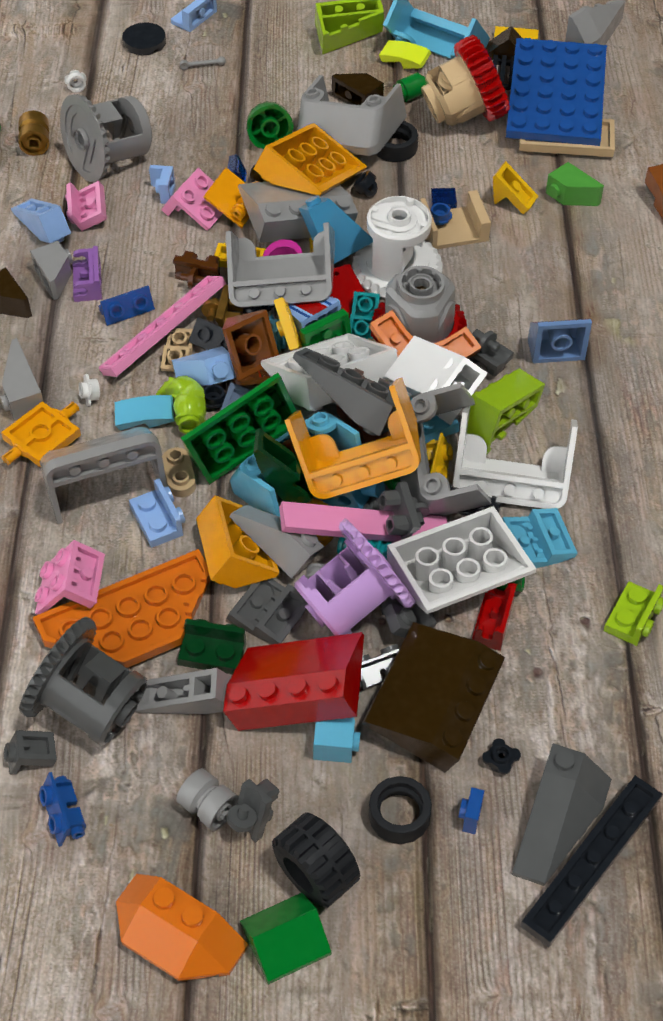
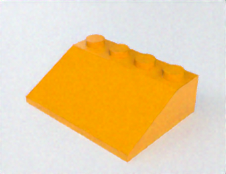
M312 123L266 145L253 169L260 174L263 180L273 185L321 196L365 171L367 166L315 123Z

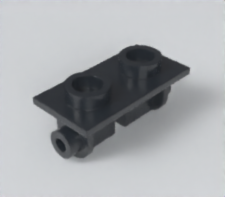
M197 317L189 342L206 350L221 346L228 350L222 327Z

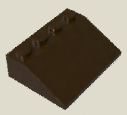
M413 622L362 724L441 771L447 772L460 760L505 657L479 641Z

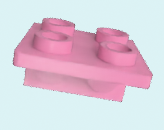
M197 168L161 209L167 216L174 210L179 212L183 209L206 231L223 214L203 198L214 181L200 168Z
M73 540L67 547L61 548L57 555L51 561H46L41 568L40 577L42 581L35 595V602H37L35 614L38 615L46 612L63 597L88 608L93 607L97 603L105 554L76 540Z

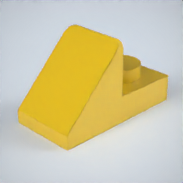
M507 161L501 165L493 176L494 204L507 197L524 214L538 198L533 189Z

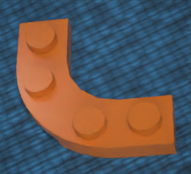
M393 310L374 320L369 325L370 330L381 344L397 349V357H399L413 338ZM467 326L448 338L434 343L467 359L480 352L482 348Z

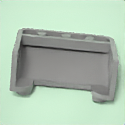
M323 223L324 231L315 236L313 252L262 257L256 256V247L251 240L238 238L232 231H226L228 293L231 303L239 308L274 306L273 300L281 297L288 304L327 300L333 289L335 231L330 223Z

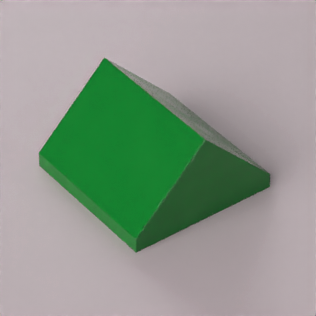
M299 893L240 920V925L268 985L332 955L317 909L303 893Z

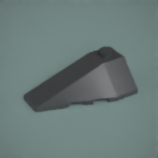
M308 348L294 353L293 359L356 424L363 427L366 433L381 436L389 431L388 418L396 410L389 390L391 382L379 378L377 383L365 378L363 375L364 371L357 368H340V363L337 360ZM408 392L409 398L411 400L413 394Z
M552 744L513 868V876L545 886L566 859L567 854L576 842L582 838L593 820L602 812L612 779L585 753Z

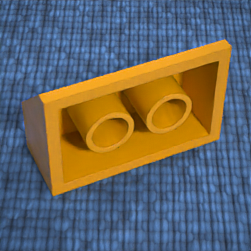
M214 495L196 518L210 579L218 584L239 588L277 577L279 575L277 564L229 517L232 512L243 507V505Z

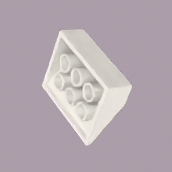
M347 333L262 360L261 366L270 376L277 372L279 373L295 404L306 408L308 411H318L324 405L336 404V402L293 359L295 352L304 348L311 349L337 360L340 363V368H357L364 371L363 375L365 378L377 383L379 378L384 379V375L398 357L396 348Z
M494 506L387 545V561L392 566V570L408 589L416 604L426 614L536 573V567Z

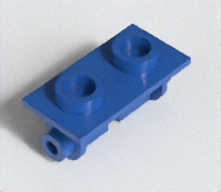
M148 285L100 301L101 305H98L101 315H104L107 326L155 309Z
M49 772L43 786L40 787L39 797L42 806H46L49 815V830L51 834H55L58 846L60 847L63 845L66 836L71 835L73 839L83 837L86 824L80 807H67L76 805L78 802L71 780L67 779L66 776H59L54 779L52 772Z

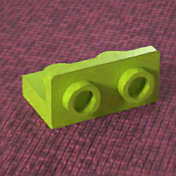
M628 581L603 631L635 646L639 644L642 636L648 638L655 623L651 618L654 614L660 615L663 609V585L659 584L655 592Z

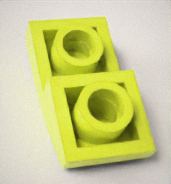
M388 40L379 57L382 62H401L403 69H419L424 66L431 55V51L410 42Z

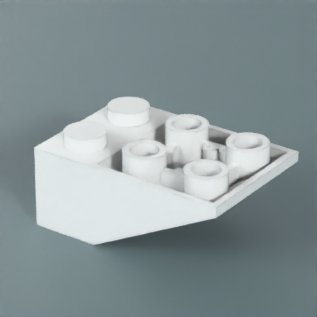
M414 335L383 378L393 383L396 379L402 377L407 392L413 394L411 398L421 393L457 383H462L472 396L487 375V372L466 357ZM463 408L437 416L451 425Z

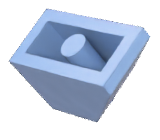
M223 346L171 360L175 377L186 375L196 380L201 386L213 385L236 378L229 351Z

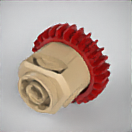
M475 35L467 36L454 45L456 57L427 72L425 78L427 84L421 87V91L431 114L438 124L444 121L447 125L454 126L458 123H464L483 113L486 120L492 122L505 116L510 109L508 96L499 73L484 45Z

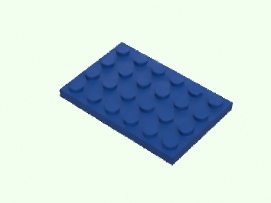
M516 38L509 101L510 109L508 110L505 138L600 146L607 45Z

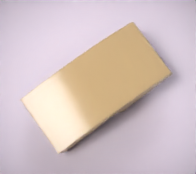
M174 328L168 333L167 342L163 348L161 371L174 372L171 360L192 355L194 344L189 342V338L193 329Z

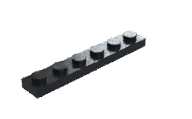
M635 775L522 920L520 927L549 948L660 802L663 794Z

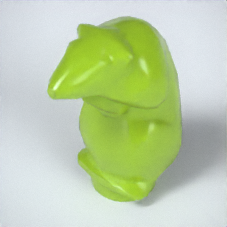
M186 375L176 378L170 376L168 381L164 382L157 391L156 395H171L173 397V409L176 414L175 422L178 425L179 431L187 434L206 421L207 408L204 389L196 380Z

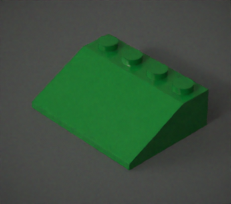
M277 372L182 436L181 440L190 458L210 485L241 464L247 457L254 454L255 431L257 429H262L276 440L288 432L284 420L297 410L281 376Z

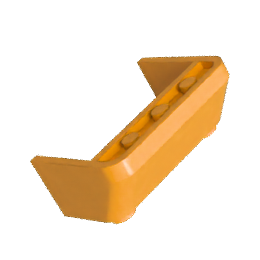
M402 377L396 379L389 386L396 410L388 418V429L391 436L338 451L336 442L331 436L318 434L310 437L301 410L294 412L284 420L307 486L314 497L328 499L410 474L417 469L421 462L418 425Z

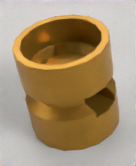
M35 110L23 113L18 121V143L20 149L32 156L44 154L50 145L48 118L45 114Z

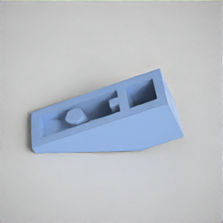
M31 198L11 208L13 214L40 241L46 243L62 242L65 240V236L71 234L60 205Z

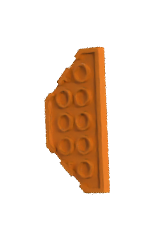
M197 549L99 589L97 603L91 608L70 601L32 617L34 625L44 646L52 648L73 624L83 617H89L95 622L97 628L92 645L124 667H131L182 645L185 635V619L193 620L211 580L207 563L200 550Z

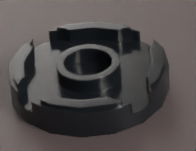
M149 22L137 23L126 28L123 32V46L128 48V51L132 54L150 55L156 49L158 51L163 49L166 44V33L157 24Z

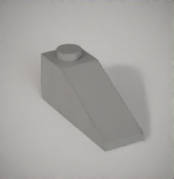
M17 338L11 341L2 380L4 395L0 396L5 412L10 410L14 420L21 418L43 401L40 388Z
M244 505L229 516L291 579L302 572L324 547L318 541L316 535L282 532L280 517L249 505Z
M218 668L149 679L147 680L146 691L135 712L161 714H212L223 712L227 683L231 676Z

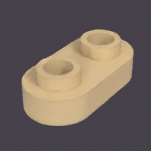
M175 447L168 449L162 456L167 486L170 488L173 496L187 497L196 489V479L190 456L183 448Z

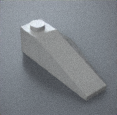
M626 0L608 1L605 5L597 3L594 7L583 6L569 15L565 42L605 45L623 18Z

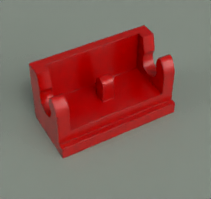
M508 583L505 591L494 588L485 592L472 640L479 641L490 649L501 651L514 604L517 584Z

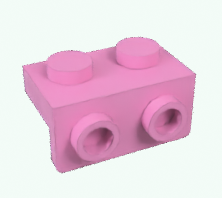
M100 181L79 191L71 182L66 184L67 194L65 198L68 207L66 215L72 224H76L81 231H84L107 219L104 186Z

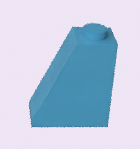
M316 195L308 198L305 201L306 204L299 208L313 241L318 233L324 231L323 223L329 222L334 229V264L373 243L372 237L329 198Z

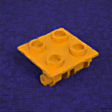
M226 167L203 198L242 228L249 219V215L238 185L245 184V182Z

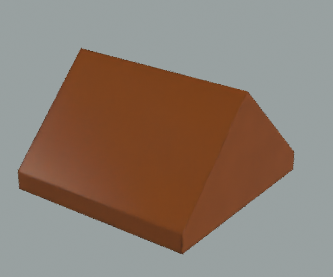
M259 310L226 319L222 330L237 380H241L263 369L261 366L262 360L279 355L267 310Z

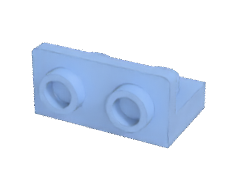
M160 479L154 480L155 490L129 500L130 508L151 548L183 536L182 524L185 523V517L181 508H175L173 504L174 497L168 486L164 487Z

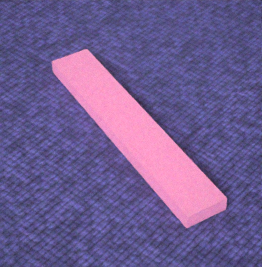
M206 276L101 364L99 370L103 376L117 377L226 285L223 277Z
M282 501L279 506L281 529L285 533L345 538L339 529V524L344 519H347L368 540L391 542L401 540L400 535H388L386 529V520L389 515H394L393 511ZM427 515L423 518L425 524L413 535L446 524L447 517Z

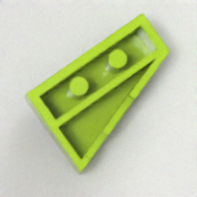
M339 0L315 3V26L322 54L383 32L384 9L381 0Z
M518 368L512 373L504 375L500 380L490 383L481 391H476L472 395L475 405L470 406L467 434H475L482 437L487 444L488 454L491 451V443L496 438L499 440L504 439L507 436L505 430L512 423L518 425L538 406L545 383Z

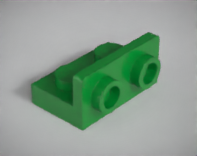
M341 309L300 329L299 334L302 348L347 333L351 334L349 313Z

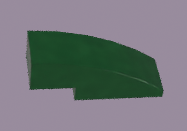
M257 429L255 431L253 453L265 480L285 502L308 503L311 501L312 494L307 486L297 455L262 429Z

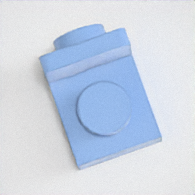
M150 165L151 186L155 187L156 193H159L161 204H166L173 195L176 186L173 166Z

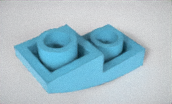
M171 395L142 396L114 402L115 426L120 431L142 424L152 428L174 422L173 397Z

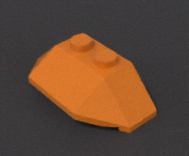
M136 874L116 900L122 945L178 981L201 979L216 975H230L249 947V944L218 912L162 877Z

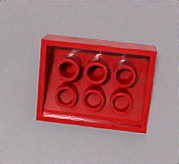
M363 632L247 648L227 683L223 708L224 714L238 731L357 717L364 644Z

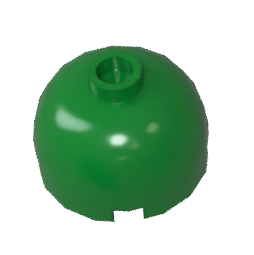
M268 101L260 103L251 109L246 124L250 141L259 149H264L266 145L291 134L294 127L288 111L282 105Z

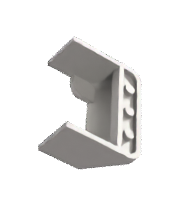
M319 75L301 97L297 130L315 123L350 153L364 156L377 154L407 117L401 84L397 83L386 97L374 94L370 95L361 105L329 102L324 77Z
M462 383L428 391L413 397L411 404L417 419L421 462L414 472L401 476L400 482H407L411 496L416 497L418 503L422 502L428 505L430 510L428 515L446 516L490 505V497L478 484L450 491L447 478L441 473H430L423 422H427L439 414L475 405L474 398Z
M135 427L83 443L51 450L43 455L40 460V466L57 524L63 523L55 487L150 461L156 479H160L163 486L167 487L162 451L158 438L145 427Z

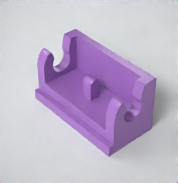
M98 246L74 251V257L83 256L86 258L85 260H77L72 263L74 302L102 300L101 262Z

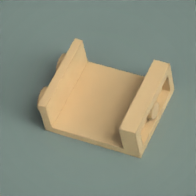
M468 191L466 207L450 209L452 219L448 223L441 226L436 225L432 217L431 231L425 239L436 249L489 241L491 221L478 191ZM420 199V202L429 209L426 199Z

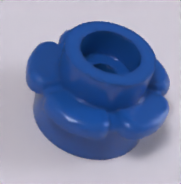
M436 203L432 205L430 212L436 225H444L452 219V212H450V207L447 204Z

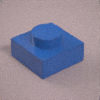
M472 787L469 799L462 798L458 818L464 819L463 832L476 834L485 790Z

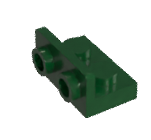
M185 619V635L177 658L178 665L202 670L218 668L226 674L233 675L245 652V629L233 624L210 623L204 619Z

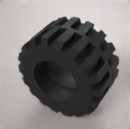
M303 813L272 841L275 857L286 876L310 901L321 907H330L360 880L361 875L358 864L347 844L329 824L313 814Z

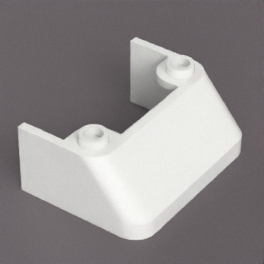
M470 406L463 409L453 487L463 488L478 484L491 498L496 496V502L513 505L559 509L566 503L578 430L577 420L571 419L567 447L552 446L548 448L543 455L542 466L486 458L487 444L485 440L479 435L467 434Z

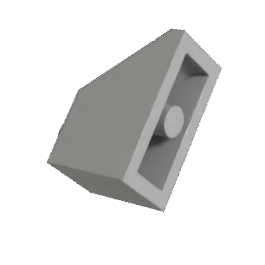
M55 241L30 251L34 270L53 300L59 298L72 275L70 264L73 263L69 250L63 249L60 242Z

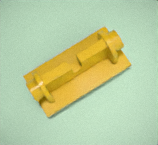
M440 433L438 441L433 439L426 443L430 473H441L448 479L447 469L449 461L453 458V449L451 444H448L443 433Z

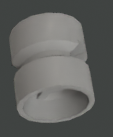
M201 768L193 772L185 780L177 794L176 800L189 813H197L200 822L210 830L215 831L227 822L228 812L233 806L237 805L239 796L225 785H219L217 778Z

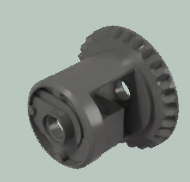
M83 617L61 636L43 659L22 696L19 711L26 717H36L44 707H49L87 733L91 740L99 745H104L110 742L133 716L146 691L147 678L135 670L130 671L93 646L92 643L97 630L96 624L89 617ZM78 674L79 678L76 684H73L72 682ZM88 682L97 687L94 697L83 691Z

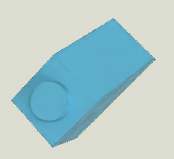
M353 717L316 722L313 760L352 762V752H359L361 732H355V719Z

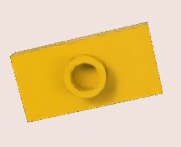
M282 297L273 300L280 321L276 322L280 336H285L290 351L302 348L288 302Z

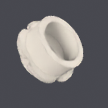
M72 70L69 75L65 76L64 82L72 92H81L86 86L87 78L83 72L80 73L78 70Z

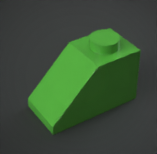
M567 162L548 174L546 194L562 205L599 206L604 185Z

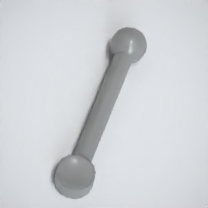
M220 56L218 59L194 62L182 60L180 61V68L186 70L190 66L224 65L226 59Z

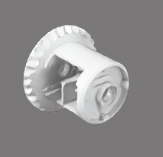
M391 196L379 200L369 209L367 214V230L373 238V243L357 251L355 256H353L352 269L362 288L366 291L380 294V297L385 298L388 282L395 275L401 274L406 269L414 266H428L442 273L443 263L441 255L438 254L436 248L432 247L430 242H425L431 231L432 216L430 210L422 202L406 196Z

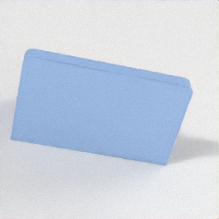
M195 0L172 17L171 24L191 32L217 12L216 0Z

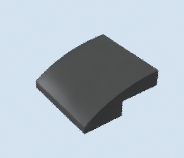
M271 578L253 583L229 612L226 619L266 642L278 644L283 642L307 610L305 605L308 603L295 587L289 583L284 587Z

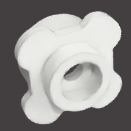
M84 374V381L79 383V396L81 399L85 398L86 406H91V401L99 400V382L97 379H89V375Z

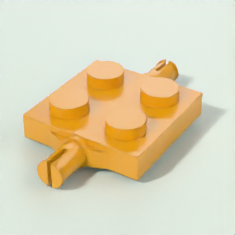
M43 401L1 432L3 440L13 447L1 456L2 460L7 465H10L17 458L23 456L31 460L38 467H41L40 460L43 455L51 450L67 447L81 436L80 428L69 420L71 416L80 411L78 405L72 401L64 409L58 410L51 408Z

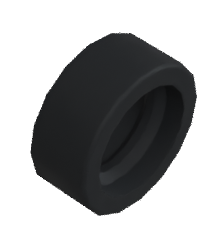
M403 121L391 138H399L407 142L402 144L387 142L376 155L389 162H403L411 159L418 149L417 129L412 124Z
M396 776L385 779L375 787L370 795L368 816L371 827L379 837L390 843L405 844L414 842L425 833L430 824L432 802L429 792L421 783L410 777ZM390 796H408L417 802L420 809L419 816L411 824H392L382 817L380 811L382 802Z

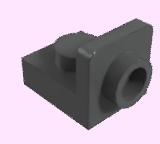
M390 603L383 609L392 634L405 638L413 622L432 628L437 624L433 613L426 614L417 604L409 609Z
M16 730L10 742L6 743L4 747V761L9 764L10 774H17L21 765L53 767L57 760L54 732Z

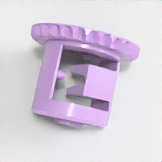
M344 519L339 524V529L346 538L344 543L347 547L309 579L303 575L294 583L295 589L308 603L305 605V608L321 627L326 625L334 636L351 634L352 631L350 629L388 597L392 600L396 598L405 608H410L416 604L414 598L394 573L392 566L385 557L347 519Z

